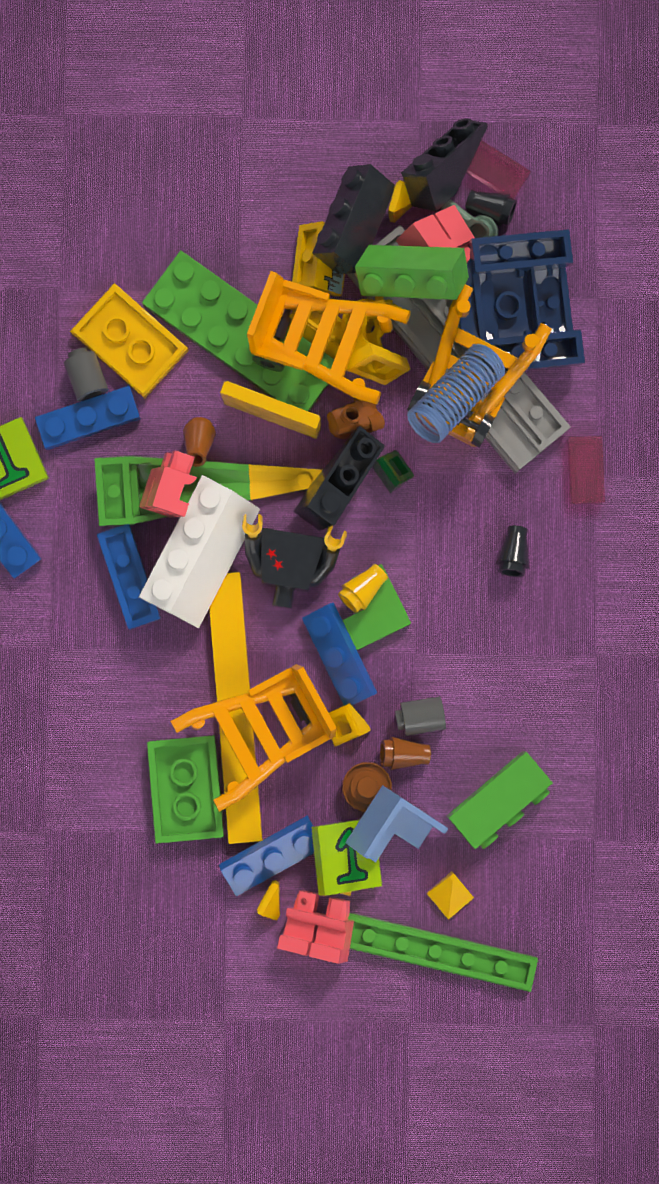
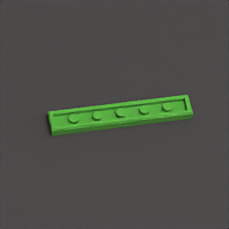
M349 913L348 919L354 921L350 949L531 992L538 958L535 956L360 914Z

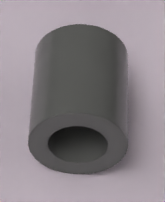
M79 348L68 353L69 358L64 361V366L77 401H84L105 394L109 389L96 353L94 351H87V348Z
M441 696L401 702V709L395 710L398 730H404L406 736L446 729Z

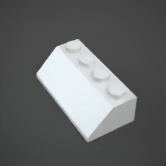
M203 475L188 501L189 505L185 517L179 518L139 595V598L197 628L200 627L245 540V532L242 529L243 516L247 514L246 521L252 525L260 511L258 507L234 491Z

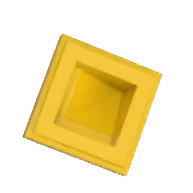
M401 180L396 182L388 209L390 222L394 223L412 207L405 183Z
M350 703L329 712L337 727L336 736L331 739L334 746H338L371 731L369 725Z
M452 871L426 893L448 920L474 898Z
M274 880L258 905L257 913L276 921L280 916L279 882Z

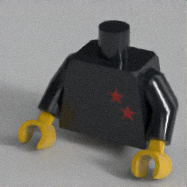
M247 514L243 516L242 529L245 532V555L253 575L262 579V585L275 587L272 606L292 609L295 590L309 592L310 587L320 586L335 568L340 548L347 537V532L344 530L341 539L333 538L331 536L333 526L328 528L324 538L262 528L263 517L261 514H258V523L256 525L247 523Z

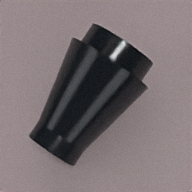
M471 190L465 208L478 215H486L492 218L498 226L502 224L509 226L515 213L517 200L510 198V194Z
M516 525L508 527L506 538L496 561L500 574L510 577L525 576V570L529 569L527 528Z

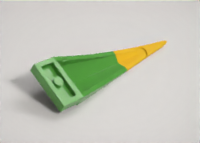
M131 455L94 458L99 526L136 524L166 517L139 507L151 469L161 467L163 458ZM206 461L202 466L191 467L189 475L195 476L197 479L191 484L184 485L180 501L188 503L202 475L234 491L248 501L308 489L322 470Z

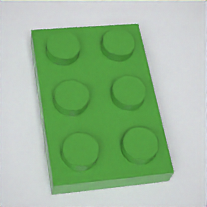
M215 735L147 742L156 844L224 837L222 811L219 812L213 802V799L221 796Z

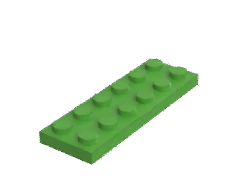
M181 250L142 302V305L271 398L309 412L329 385L305 370L285 365L282 372H276L256 364L252 360L253 355L250 352L247 332L257 304ZM302 337L297 351L307 356L312 343ZM324 352L320 364L331 369L334 359Z

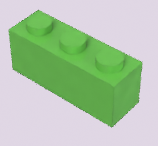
M369 245L355 266L361 296L457 300L469 278L464 248Z
M522 751L446 815V817L474 849L479 846L485 849L498 838L496 831L504 824L511 827L524 816L521 810L531 801L536 805L547 797L550 793L547 788L553 782L526 751Z

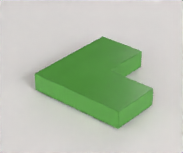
M378 565L386 573L383 565ZM389 577L379 588L365 610L343 620L357 650L411 624Z

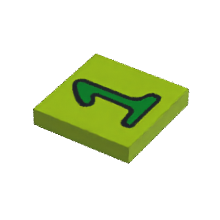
M22 417L0 426V500L49 479Z
M360 820L311 827L319 896L382 886L379 858L376 862L369 858L367 859L345 843Z

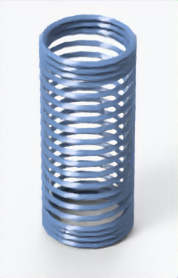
M473 344L407 412L408 421L414 431L431 443H440L448 435L449 431L468 414V411H471L472 407L505 375V367L500 357L485 345ZM474 354L488 362L490 366L494 369L496 375L493 374L491 369L483 361L474 357ZM470 370H471L472 372H474V373L480 378V380H478V379L470 372ZM467 375L470 376V377L476 382V384H474V383L467 377ZM464 380H466V381L473 387V389H472L471 387H469V386L464 382ZM459 383H461L469 391V393ZM455 387H457L465 396H463ZM452 391H453L461 400H459V399L452 393ZM415 412L418 413V416H419V418L421 419V421H422L431 431H433L434 433H436V434H438V435H435V434L431 433L430 431H428V430L419 422V420H418L417 417H416ZM422 415L426 417L432 425L435 426L437 431L424 420Z

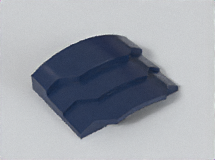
M570 229L470 239V259L467 262L469 278L465 284L474 290L468 299L471 305L469 314L464 318H460V329L519 358L524 351L522 343L525 337L529 334H535L538 326L542 323L550 327L552 331L541 352L526 370L584 364L581 329L573 330L566 267L573 263ZM482 358V361L495 373L490 364Z

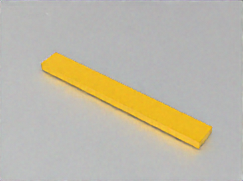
M240 572L227 573L209 607L217 702L249 693L248 690H250ZM242 709L229 712L256 762L254 731ZM219 725L224 793H226L225 787L228 783L233 781L241 783L247 775ZM258 786L242 800L226 808L229 844L263 840Z

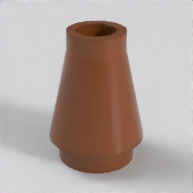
M195 417L184 426L183 436L186 454L195 457L192 466L199 467L206 462L207 454L216 437V431L211 421L203 417Z
M395 737L381 741L380 764L382 767L395 770L416 765H429L431 748L429 744H419Z

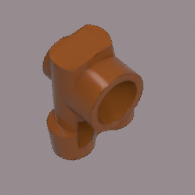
M354 398V402L330 411L327 414L329 430L338 439L349 438L358 426H361L368 433L381 430L385 426L384 417L377 410L376 404Z

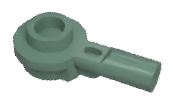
M451 199L441 207L444 210L455 205L475 238L498 236V228L492 218L486 215L473 217Z

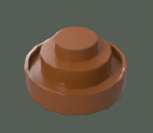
M361 762L352 766L346 772L342 791L346 801L353 808L366 812L382 785L392 791V782L389 774L382 766L373 762Z

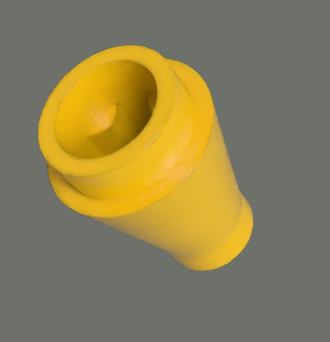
M373 564L368 570L343 584L338 596L351 611L357 613L360 609L365 610L379 588L388 579V576L378 565Z

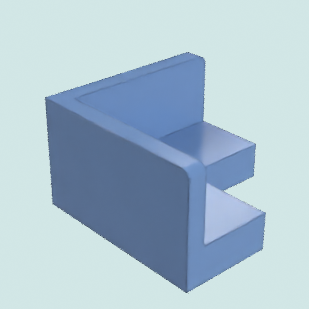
M382 785L345 843L363 857L376 862L394 834L419 849L432 827L444 834L448 828Z

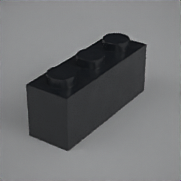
M371 164L348 166L342 176L341 185L336 197L330 205L329 214L324 226L318 234L312 254L337 274L356 273V264L367 247L373 244L393 195L395 185Z

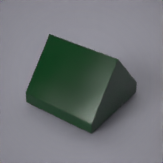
M397 450L379 457L372 466L390 493L415 477Z

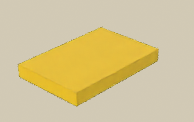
M115 283L70 331L74 337L90 351H94L102 362L144 399L189 351L181 341Z
M224 381L220 394L225 405L317 439L321 429V418L319 415L229 381Z

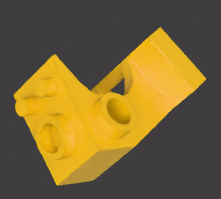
M375 296V300H358L361 302L385 303L396 307H400L398 305L393 304V300H385L383 299V297ZM343 314L341 329L343 334L351 314ZM366 316L347 366V371L386 385L409 371L410 366L406 357L383 348L381 337L384 333L380 330L377 317Z

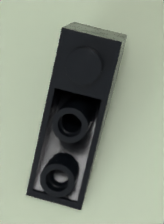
M469 118L456 121L450 130L442 137L436 139L433 145L424 153L414 158L412 163L401 172L412 207L437 211L457 193L488 127L486 122L472 121Z
M358 426L312 482L293 512L318 531L334 526L385 448V445L361 426Z

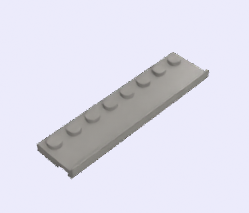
M401 226L397 227L376 245L399 246L396 239L405 230ZM347 274L359 288L357 274ZM365 296L367 299L375 300V296ZM383 297L385 300H393V304L403 309L410 310L407 324L391 319L393 330L424 367L429 370L432 362H435L449 307L453 300ZM454 342L451 355L460 359L468 349ZM474 354V357L482 361V358ZM525 372L504 396L505 399L485 437L515 474L571 428ZM464 380V382L473 389V387L466 380ZM459 383L469 393V391L461 383ZM488 391L480 400L483 401L491 391ZM468 411V414L466 415L468 419L473 414V412Z

